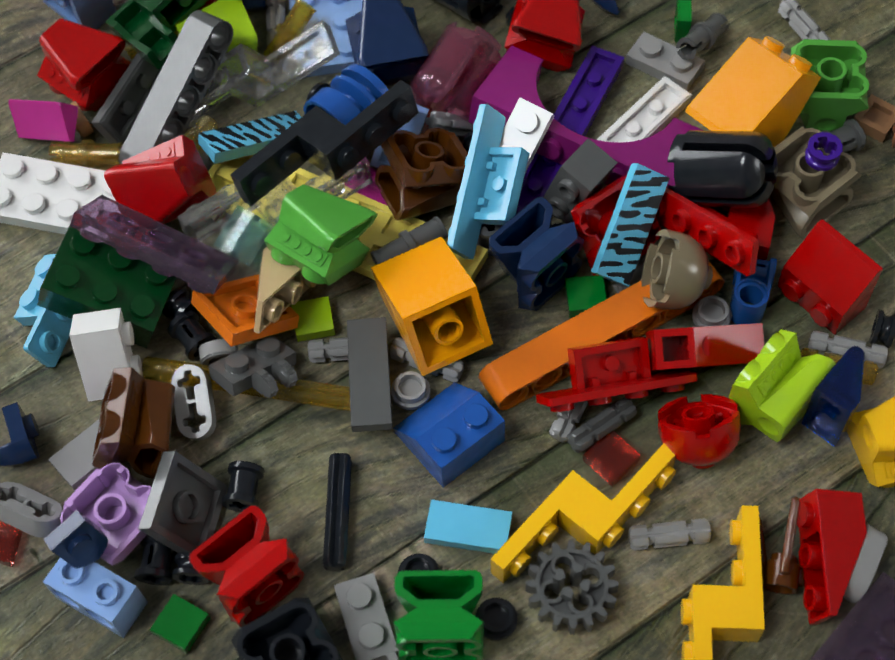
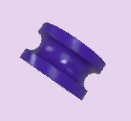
M828 132L814 134L808 141L805 151L807 164L818 171H828L836 167L843 150L841 140L836 135ZM824 148L825 153H828L829 155H823L822 150L817 149Z

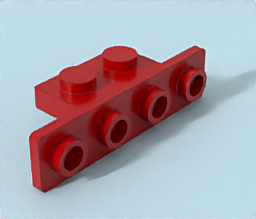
M666 187L655 216L660 225L668 230L690 235L703 246L705 252L748 277L755 274L759 240L756 233L712 208L699 206Z
M640 336L567 348L572 388L536 394V402L550 407L552 412L573 410L575 408L574 403L587 401L588 405H603L612 402L611 396L622 394L627 399H635L649 396L648 390L661 388V392L682 391L685 389V383L696 382L698 379L697 373L682 369L651 374L648 339Z

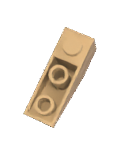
M267 247L262 252L254 323V332L257 334L261 333L271 322H277L283 311L291 304L295 305L307 289L317 285L306 280L301 274L302 269L299 267L284 265L275 261L271 256V250Z

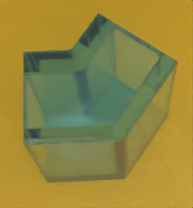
M238 205L215 241L214 246L239 262L250 266L262 247L264 239L274 226Z

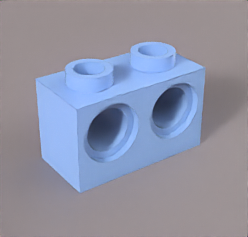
M59 558L43 580V583L57 599L123 638L148 603L136 585L96 562L81 568H74L62 558Z

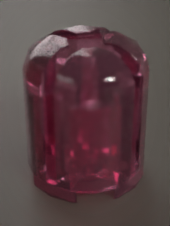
M458 22L447 25L429 53V57L426 58L416 73L410 86L417 105L429 109L432 103H436L432 111L453 113L467 121L469 120L473 95L501 60L499 50L502 46L490 33L477 26L472 31L463 27H455Z

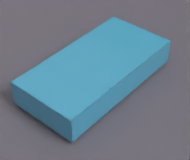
M431 499L424 533V543L495 554L509 539L512 512Z

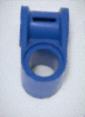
M770 258L769 261L757 259L755 274L748 277L734 269L732 279L733 290L729 307L732 313L731 320L735 324H753L762 321L775 276L776 258Z

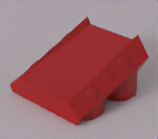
M627 175L618 178L583 200L571 211L578 234L584 239L583 248L591 269ZM656 218L653 221L641 256L647 253L650 243L654 244L660 237L656 235L661 230Z

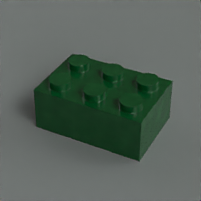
M71 222L40 287L37 305L71 319L74 314L121 308L124 322H131L134 344L147 348L181 266Z

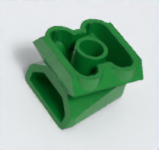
M477 570L398 572L394 579L395 594L407 611L406 615L393 622L396 632V648L399 649L398 659L482 660L484 649L483 621L472 615L483 592L481 573Z

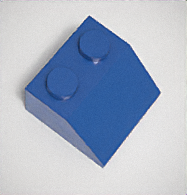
M454 382L393 428V432L444 488L505 441V420L478 391Z

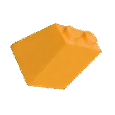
M765 36L763 40L748 37L692 100L685 112L710 131L761 132L770 139L773 147H776L785 140L820 81L821 76L810 70L812 63L796 54L790 56L783 51L785 45L770 36Z
M438 237L371 267L380 295L422 376L493 345L477 286L442 237Z

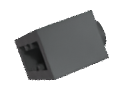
M589 138L560 167L543 197L552 205L553 216L562 219L566 224L574 221L571 214L572 209L601 190L618 163Z

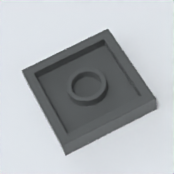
M163 452L138 529L177 553L192 552L214 534L222 508V497L226 495L228 486L178 452Z

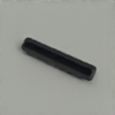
M333 453L329 457L323 565L325 570L343 571L346 568L352 467L351 457L347 453Z

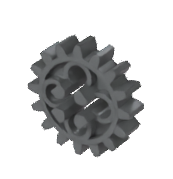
M573 539L568 540L567 549L563 550L554 542L551 544L550 556L542 551L537 553V561L540 566L530 564L528 567V575L532 579L526 581L525 592L533 594L528 599L529 608L540 607L538 620L543 622L549 617L553 619V631L555 632L559 630L562 624L568 625L570 635H575L578 624H582L590 632L593 628V618L604 623L607 619L605 608L614 609L616 598L611 594L618 591L619 581L610 579L614 576L615 567L614 565H602L605 559L603 551L595 556L591 555V544L588 542L583 545L581 550L575 549ZM565 563L571 568L570 583L573 587L579 586L578 600L583 605L587 604V609L579 611L574 608L572 604L574 592L571 587H564L565 572L563 569H556L558 564ZM588 574H593L599 581L591 584V580H583V578ZM552 589L553 593L560 594V596L556 599H549L545 596V592Z

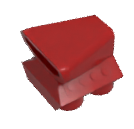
M517 0L504 47L507 51L512 45L543 59V68L556 72L570 69L575 51H579L581 48V26L585 10L579 5V0Z
M65 19L57 20L39 38L45 58L37 76L48 83L52 92L64 94L73 102L76 101L82 111H97L102 107L131 63L120 55L126 46L124 39Z
M184 135L175 137L123 160V164L113 166L104 172L105 181L131 232L136 238L147 236L163 224L216 203L217 189L194 142Z
M255 505L246 508L193 550L189 556L192 566L200 575L220 586L217 595L231 621L236 622L241 628L270 611L298 588V584L304 577V572L298 566L299 558L290 549L287 538L269 540L267 517Z

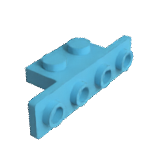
M489 104L479 105L477 118L473 125L469 152L465 159L461 186L457 193L454 216L448 231L447 245L452 252L465 259H473L475 256L482 224L504 225L516 215L530 154L522 147H500L506 118Z
M90 222L83 223L81 225L82 227H85L87 229L104 235ZM56 254L44 255L35 267V275L28 289L22 294L19 301L20 306L14 316V319L24 326L33 325L23 349L48 368L56 366L68 341L72 324L71 318L37 305L40 287Z

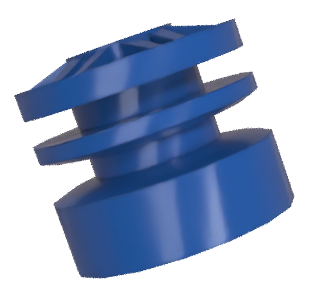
M351 64L342 71L341 75L335 76L332 79L330 87L321 88L305 102L303 107L304 114L318 106L346 125L389 89L367 68L358 64Z

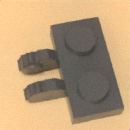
M271 335L210 364L209 375L212 380L232 396H236L253 387L260 394H263L264 397L271 398L277 395L279 390L276 381L287 388L296 385L298 378L294 367H292L296 365V352L274 335Z

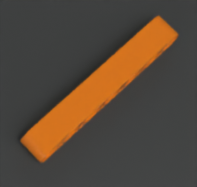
M709 261V266L713 269L712 282L709 288L704 289L701 296L693 304L676 310L648 307L644 303L643 297L650 298V284L642 287L641 281L487 364L479 373L478 378L500 410H508L570 376L567 348L643 336L646 331L653 330L690 310L704 297L714 296L723 287L725 280Z

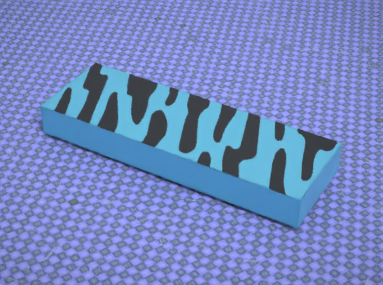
M295 110L201 132L198 135V144L214 164L254 155L298 121L301 116Z
M639 163L631 164L591 269L592 273L622 286L629 287L670 179L669 177Z

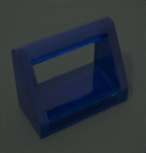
M858 346L850 347L816 387L801 424L834 447L844 436L861 401L864 351Z

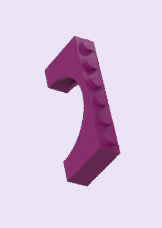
M511 45L473 95L468 122L474 124L480 104H489L506 118L505 125L519 98L545 109L537 93L543 59ZM674 117L663 130L645 139L632 142H605L589 139L618 162L604 183L605 185H609L618 178L626 176L631 164L639 163L669 177L668 188V186H675L674 163L667 162L674 138L677 134H686L689 130H704ZM553 119L536 153L563 165L588 137L569 130Z

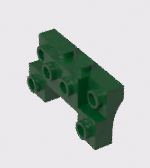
M128 0L105 22L116 36L124 39L142 59L159 70L164 65L177 39L174 33L177 30L176 25L187 19L191 13L197 11L208 0Z

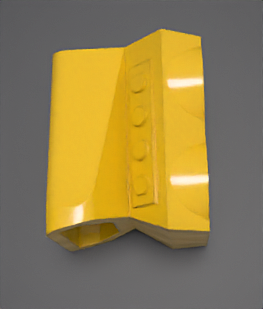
M894 396L875 408L846 415L848 436L868 482L876 487H895Z

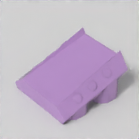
M121 463L107 464L103 468H97L64 502V508L60 517L61 523L78 510L100 527L108 538V545L100 558L113 566L123 561L147 535L138 528L152 487L143 485L134 479L129 470Z

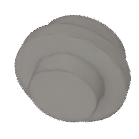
M706 296L699 300L692 312V319L696 327L729 325L732 317L731 309L727 302L718 296Z
M404 372L392 383V399L400 408L415 410L425 405L430 398V384L424 376L417 372Z

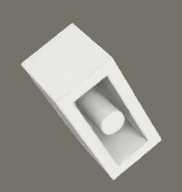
M121 308L73 315L69 336L88 402L103 399L113 369L132 367L143 377L141 358L139 355H133L131 345H134L133 327L131 322H124Z

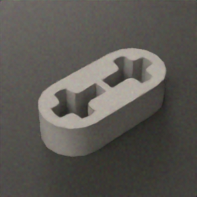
M186 364L179 367L172 377L171 384L175 386L174 407L176 422L179 431L184 436L193 440H204L214 433L217 422L211 379L204 369L193 364ZM191 373L194 377L200 379V384L194 386L195 399H192L189 389L182 387L183 382L189 380V374ZM193 406H196L198 415L206 417V423L200 424L199 432L195 428L188 426V421L194 419Z
M16 482L0 483V521L36 537H47L61 524L62 506L59 502Z
M868 523L866 524V538L843 599L850 603L858 602L867 592L888 541L886 534Z

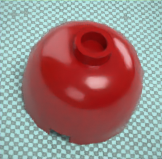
M700 394V402L688 403L687 396L666 403L658 410V432L662 444L665 443L675 454L676 460L686 465H692L694 468L707 469L724 460L735 450L740 438L741 418L734 400L720 395Z

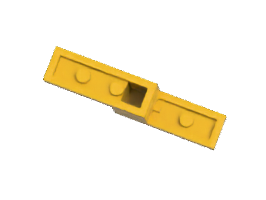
M663 443L613 500H610L572 470L490 559L491 574L503 584L512 574L515 577L519 576L531 562L532 557L530 554L539 544L545 547L555 537L559 530L557 525L582 545L586 542L590 543V551L594 555L604 546L610 549L624 533L623 524L631 516L637 519L648 507L651 501L648 496L656 487L663 490L676 474V470L673 468L675 454Z
M741 505L737 519L730 521V545H737V560H732L731 583L734 586L693 584L688 599H682L681 624L689 625V641L682 642V660H713L712 640L759 642L765 630L759 506Z

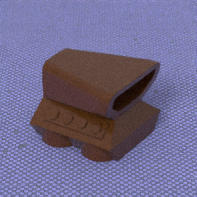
M430 128L424 134L416 135L410 131L397 130L383 142L381 147L390 165L379 166L375 174V184L380 188L381 195L396 220H407L456 205L457 193L460 190L465 169V159L468 153L454 132L441 128Z
M132 367L113 369L102 401L92 466L103 468L110 463L122 464L128 461L135 472L147 478L155 479L162 454L169 451L175 386L170 383L145 379Z

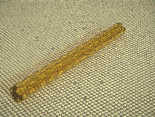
M147 356L142 362V373L145 379L172 383L174 372L183 365H196L204 369L208 374L209 365ZM191 373L189 374V380L183 382V385L195 386L200 384V379L194 377ZM211 379L213 390L226 391ZM298 379L296 385L287 388L276 381L279 390L277 395L271 397V399L350 411V387ZM253 387L240 393L264 397L263 394H260Z

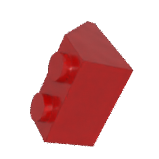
M821 219L783 266L777 286L787 299L797 302L809 312L815 323L821 327H826L836 335L866 308L883 268L825 220Z

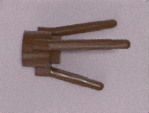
M793 497L791 500L782 553H772L771 560L768 561L762 520L759 518L763 588L777 594L793 595L797 593L798 587L804 586L803 568L800 566V563L797 564V557L792 555L800 504L798 497Z

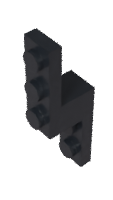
M400 80L346 125L318 106H315L230 174L241 199L252 207L307 161L337 181L419 113L412 88Z

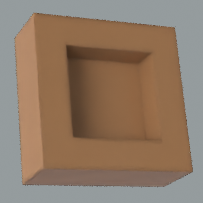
M871 94L868 98V109L858 112L853 119L859 123L866 135L883 143L895 124V106Z

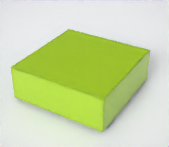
M329 296L298 301L295 305L291 304L292 309L299 315L298 327L295 329L298 342L335 335Z

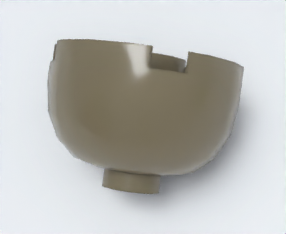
M668 229L660 230L656 235L662 236L658 245L650 243L643 264L641 285L643 287L650 284V298L643 297V300L648 307L663 310L681 309L693 304L701 296L703 290L709 288L712 282L713 269L709 266L708 257L703 246L690 235Z

